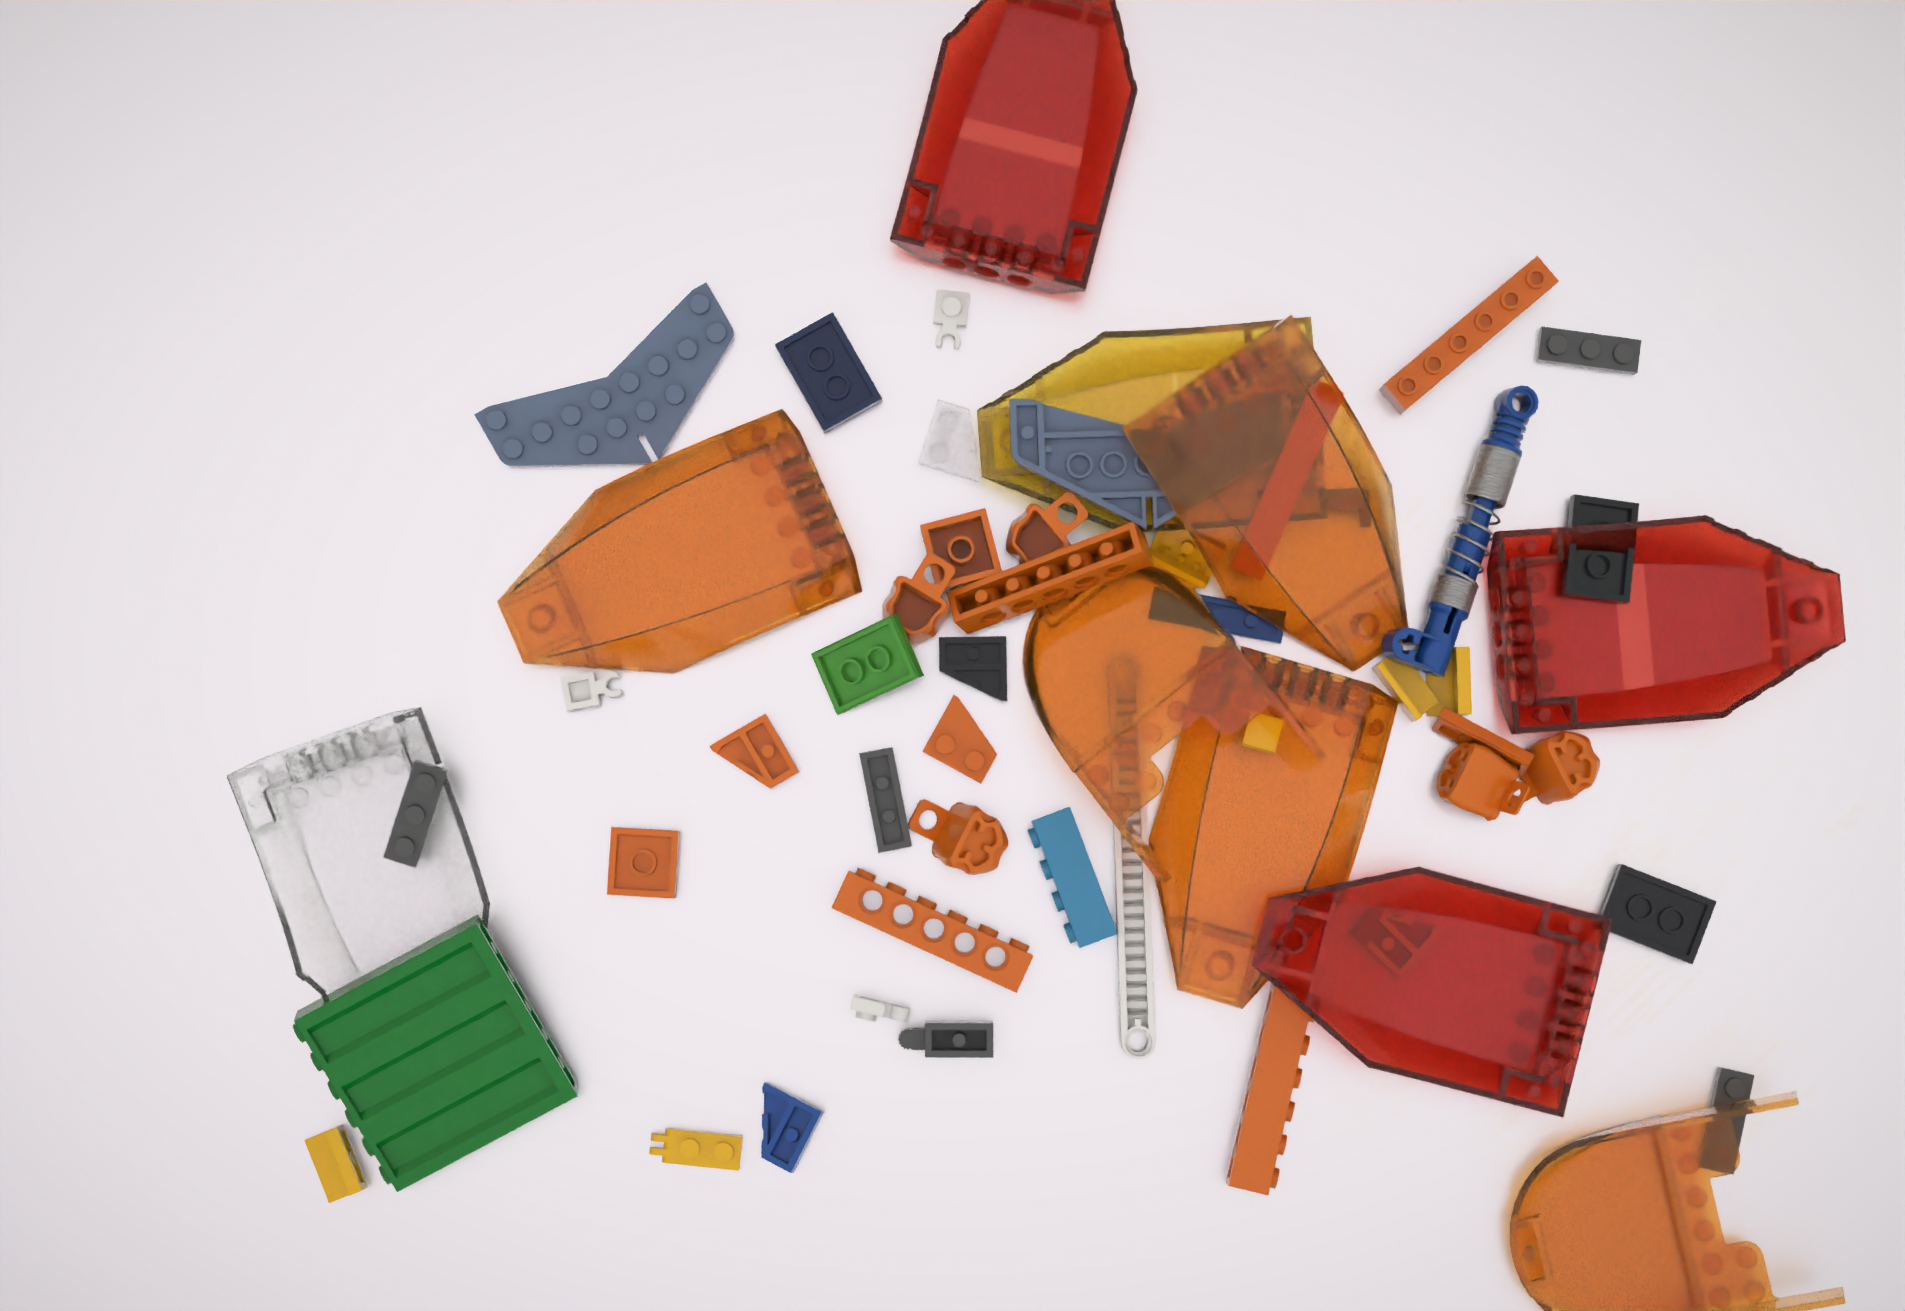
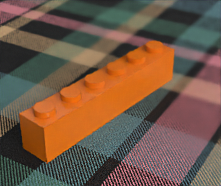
M1275 985L1270 986L1225 1182L1228 1186L1264 1195L1269 1194L1270 1188H1276L1280 1171L1279 1168H1275L1277 1155L1284 1154L1287 1142V1135L1282 1133L1285 1121L1291 1122L1295 1102L1290 1101L1293 1088H1299L1302 1077V1069L1298 1068L1300 1055L1306 1056L1310 1042V1036L1305 1035L1308 1022H1314L1318 1003L1313 1002L1314 995Z

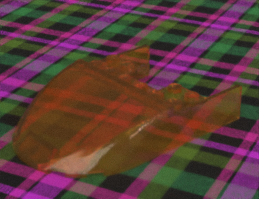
M1155 564L1039 607L1031 619L1024 641L1022 665L1024 682L1033 709L1049 738L1071 771L1078 776L1158 881L1167 882L1172 877L1127 819L1155 798L1163 788V775L1150 757L1204 715L1216 731L1227 735L1239 731L1266 708L1275 706L1315 757L1322 760L1327 756L1203 598L1185 580Z
M1797 1091L1635 1121L1575 1140L1544 1158L1533 1169L1521 1187L1514 1204L1510 1222V1247L1513 1262L1518 1276L1530 1297H1533L1544 1311H1807L1845 1304L1843 1287L1786 1297L1774 1296L1761 1249L1750 1241L1725 1244L1710 1178L1733 1173L1740 1163V1153L1731 1117L1798 1105Z

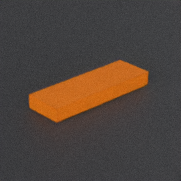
M1445 707L1432 727L1433 731L1458 744L1463 742L1475 743L1489 748L1510 765L1516 766L1519 777H1522L1535 756Z

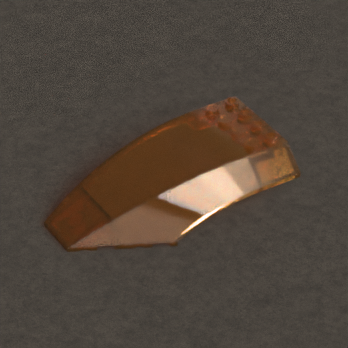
M1292 314L1121 428L1190 534L1226 596L1225 598L1254 613V615L1273 624L1280 630L1311 646L1353 672L1383 653L1381 643L1388 631L1408 627L1392 484L1354 412Z
M780 409L681 449L594 490L500 597L497 604L523 664H546L562 667L576 666L592 669H620L636 672L650 671L674 674L767 631L861 593L862 587L853 551L804 439L783 409Z
M1205 645L1171 768L1149 838V853H1151L1155 873L1154 878L1158 888L1159 903L1169 942V953L1173 962L1177 990L1243 1009L1342 900L1376 790L1398 706L1397 700L1373 684L1244 646ZM1250 711L1284 720L1274 754L1241 745Z

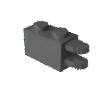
M925 1021V1028L904 1029L899 1034L898 1040L904 1049L925 1050V1057L993 1058V1021Z

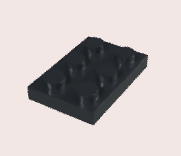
M1576 494L1570 497L1561 595L1622 604L1630 603L1639 503Z
M1619 864L1595 927L1688 964H1693L1717 901L1626 865Z

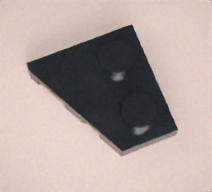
M1006 636L939 637V670L941 673L1002 702H1007Z

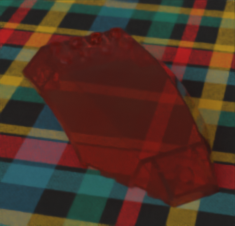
M981 0L964 15V19L951 33L948 32L942 39L919 134L891 232L890 241L922 261L1050 294L1084 292L1086 290L1138 91L1131 69L1129 51L1124 39L1125 34L1120 13L1117 10L1115 0Z
M1707 515L1588 526L1494 532L1487 565V580L1498 703L1511 734L1724 718L1741 705L1761 695L1765 690L1787 679L1808 663L1822 657L1824 653L1846 642L1840 574L1830 569L1816 566L1814 562L1805 558L1800 559L1784 552L1782 548L1762 539L1750 537L1746 532L1737 528L1732 529ZM1576 544V550L1606 551L1626 554L1628 548H1634L1630 603L1622 604L1561 595L1564 557L1569 545Z
M1418 866L1268 898L1251 965L1368 1068L1433 1083L1563 1118L1613 918Z

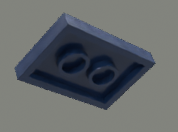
M833 312L775 344L776 349L824 433L882 401L881 395Z

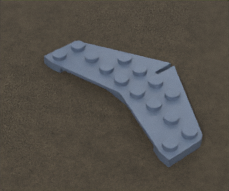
M706 282L693 289L607 377L488 406L474 415L499 459L509 467L654 465L639 437L642 435L646 437L660 461L734 340V331Z
M1263 392L1247 397L1244 400L1151 429H1139L1044 405L1042 402L1030 399H1009L1010 453L1017 465L1130 523L1134 521L1138 527L1144 530L1147 529L1146 498H1151L1152 530L1272 460L1281 452L1283 446L1281 392Z

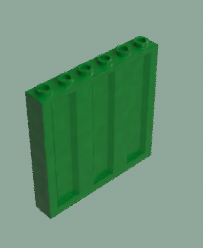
M479 915L464 921L297 1011L294 1019L293 1029L297 1038L302 1043L306 1041L312 1051L310 1057L318 1071L323 1070L329 1079L327 1084L331 1094L336 1100H342L346 1107L345 1115L348 1122L353 1128H359L364 1137L362 1138V1143L365 1150L370 1156L375 1155L381 1165L379 1166V1171L383 1180L388 1185L392 1183L397 1192L578 1096L576 1080Z

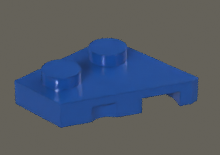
M765 1082L762 1087V1093H764L762 1129L764 1132L761 1144V1158L789 1173H794L824 1112Z

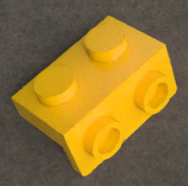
M1172 518L1161 525L1149 548L1154 563L1151 566L1160 572L1167 573L1169 571L1177 575L1187 586L1205 589L1226 545Z

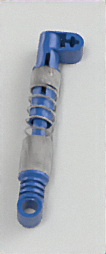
M1517 386L1503 390L1497 396L1495 401V415L1497 418L1493 420L1494 425L1490 429L1492 433L1480 445L1474 467L1472 468L1473 470L1471 471L1472 473L1470 474L1471 476L1469 477L1470 479L1468 480L1469 483H1467L1468 486L1464 493L1467 498L1473 501L1462 500L1463 503L1471 505L1467 518L1457 516V519L1465 521V524H1459L1457 532L1451 533L1455 538L1451 549H1445L1446 552H1449L1446 565L1440 566L1444 571L1437 575L1435 587H1433L1430 600H1428L1427 607L1430 613L1424 631L1408 627L1388 631L1382 639L1381 647L1384 655L1389 660L1432 676L1442 678L1445 676L1462 621L1468 619L1469 611H1471L1474 598H1476L1475 595H1477L1476 592L1479 588L1476 582L1477 576L1485 571L1481 564L1483 558L1490 555L1487 549L1488 543L1495 539L1494 533L1488 529V525H1497L1501 522L1499 516L1493 510L1506 506L1505 504L1510 494L1509 491H1511L1510 488H1512L1511 485L1513 484L1522 456L1521 443L1519 441H1522L1524 436L1521 433H1525L1526 427L1524 425L1528 424L1530 417L1538 409L1539 401L1537 394L1530 387ZM1514 396L1518 397L1521 402L1519 412L1512 405ZM1492 515L1497 519V522H1490ZM1402 639V643L1405 645H1419L1417 652L1415 650H1403V646L1399 645V640Z

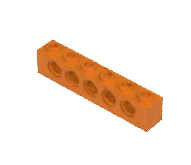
M1536 256L1384 383L1379 391L1401 415L1541 298L1559 280L1542 260Z
M1133 521L946 593L954 623L967 634L1154 565L1146 536Z
M857 868L855 873L848 871L832 905V909L1017 993L1033 958V955L1027 952L1030 947L1029 945L1011 938L1008 944L997 938L998 931L983 924H980L978 929L966 924L967 917L952 910H949L948 915L936 911L937 903L922 896H919L917 901L904 896L907 891L906 889L889 881L886 887L874 882L876 875L863 869ZM875 890L882 896V904L878 909L869 910L864 906L863 896L867 891ZM905 904L912 909L913 918L909 923L900 924L894 919L893 912L898 905ZM929 919H938L944 925V931L938 938H930L924 931V925ZM961 933H969L975 940L974 947L968 952H961L955 946V938ZM992 947H1000L1005 952V960L999 966H992L986 961V952Z

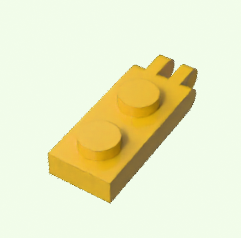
M665 1128V1134L651 1133V1141L664 1142L663 1148L650 1147L649 1154L662 1156L663 1163L736 1171L740 1169L742 1135Z

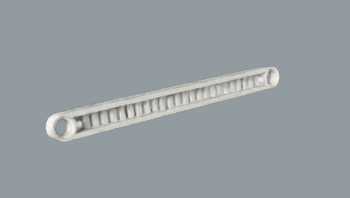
M1121 654L1111 661L1108 668L1116 921L1118 933L1119 1013L1122 1049L1129 1057L1140 1060L1152 1054L1156 1043L1143 671L1140 661L1135 656ZM1127 661L1134 666L1135 673L1133 678L1126 681L1118 678L1115 670L1120 662ZM1137 1032L1145 1034L1148 1039L1146 1049L1141 1052L1131 1050L1128 1043L1130 1036Z

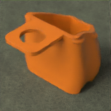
M1065 492L1045 510L1037 504H1029L1026 510L1013 520L1009 527L1006 538V551L1019 559L1020 565L1072 545L1066 536L1088 518L1087 509L1072 492ZM1071 503L1076 507L1077 517L1073 522L1064 523L1058 518L1057 510L1060 505Z
M929 553L923 559L912 579L898 576L893 581L890 593L882 605L883 619L898 614L911 645L934 637L942 623L950 616V607L941 598V595L954 576L955 567L939 556ZM931 564H938L944 570V578L938 584H931L925 579V569Z
M1561 731L1552 737L1537 741L1529 748H1525L1524 750L1535 756L1522 777L1518 776L1523 783L1530 785V791L1524 802L1537 796L1540 802L1549 805L1553 802L1573 799L1581 791L1590 788L1595 782L1600 768V759L1594 753L1590 739L1579 733ZM1513 794L1510 800V806H1513L1518 801L1520 796H1515Z
M1466 742L1459 744L1449 753L1446 758V764L1437 777V791L1442 799L1454 804L1458 808L1483 816L1487 821L1495 820L1500 812L1517 815L1530 791V785L1516 781L1519 775L1516 766L1510 765L1485 746ZM1520 789L1518 801L1513 806H1510L1512 795Z
M923 799L918 802L908 823L910 830L934 841L931 848L934 857L938 858L946 866L960 869L969 875H978L995 870L999 865L1002 853L1008 847V839L1000 821L986 814L975 805L957 802L948 811ZM926 810L934 811L937 816V822L931 829H923L919 823L920 815Z

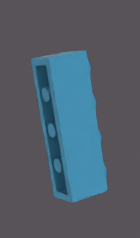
M1067 807L1031 821L1033 828L1028 829V833L1034 849L1038 847L1042 849L1045 859L1039 862L1046 880L1052 878L1057 891L1051 894L1058 912L1065 910L1069 923L1063 926L1070 944L1077 942L1078 947L1082 948L1118 934L1071 808Z

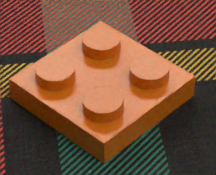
M611 827L607 895L675 898L680 831Z

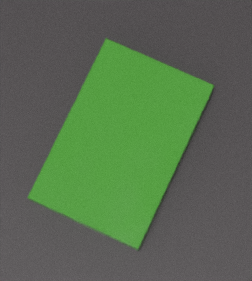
M898 614L882 619L811 653L837 715L843 714L924 676Z

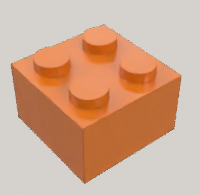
M985 508L920 525L926 553H933L955 567V574L944 592L1002 572ZM931 564L930 568L934 584H938L944 578V570L938 564Z

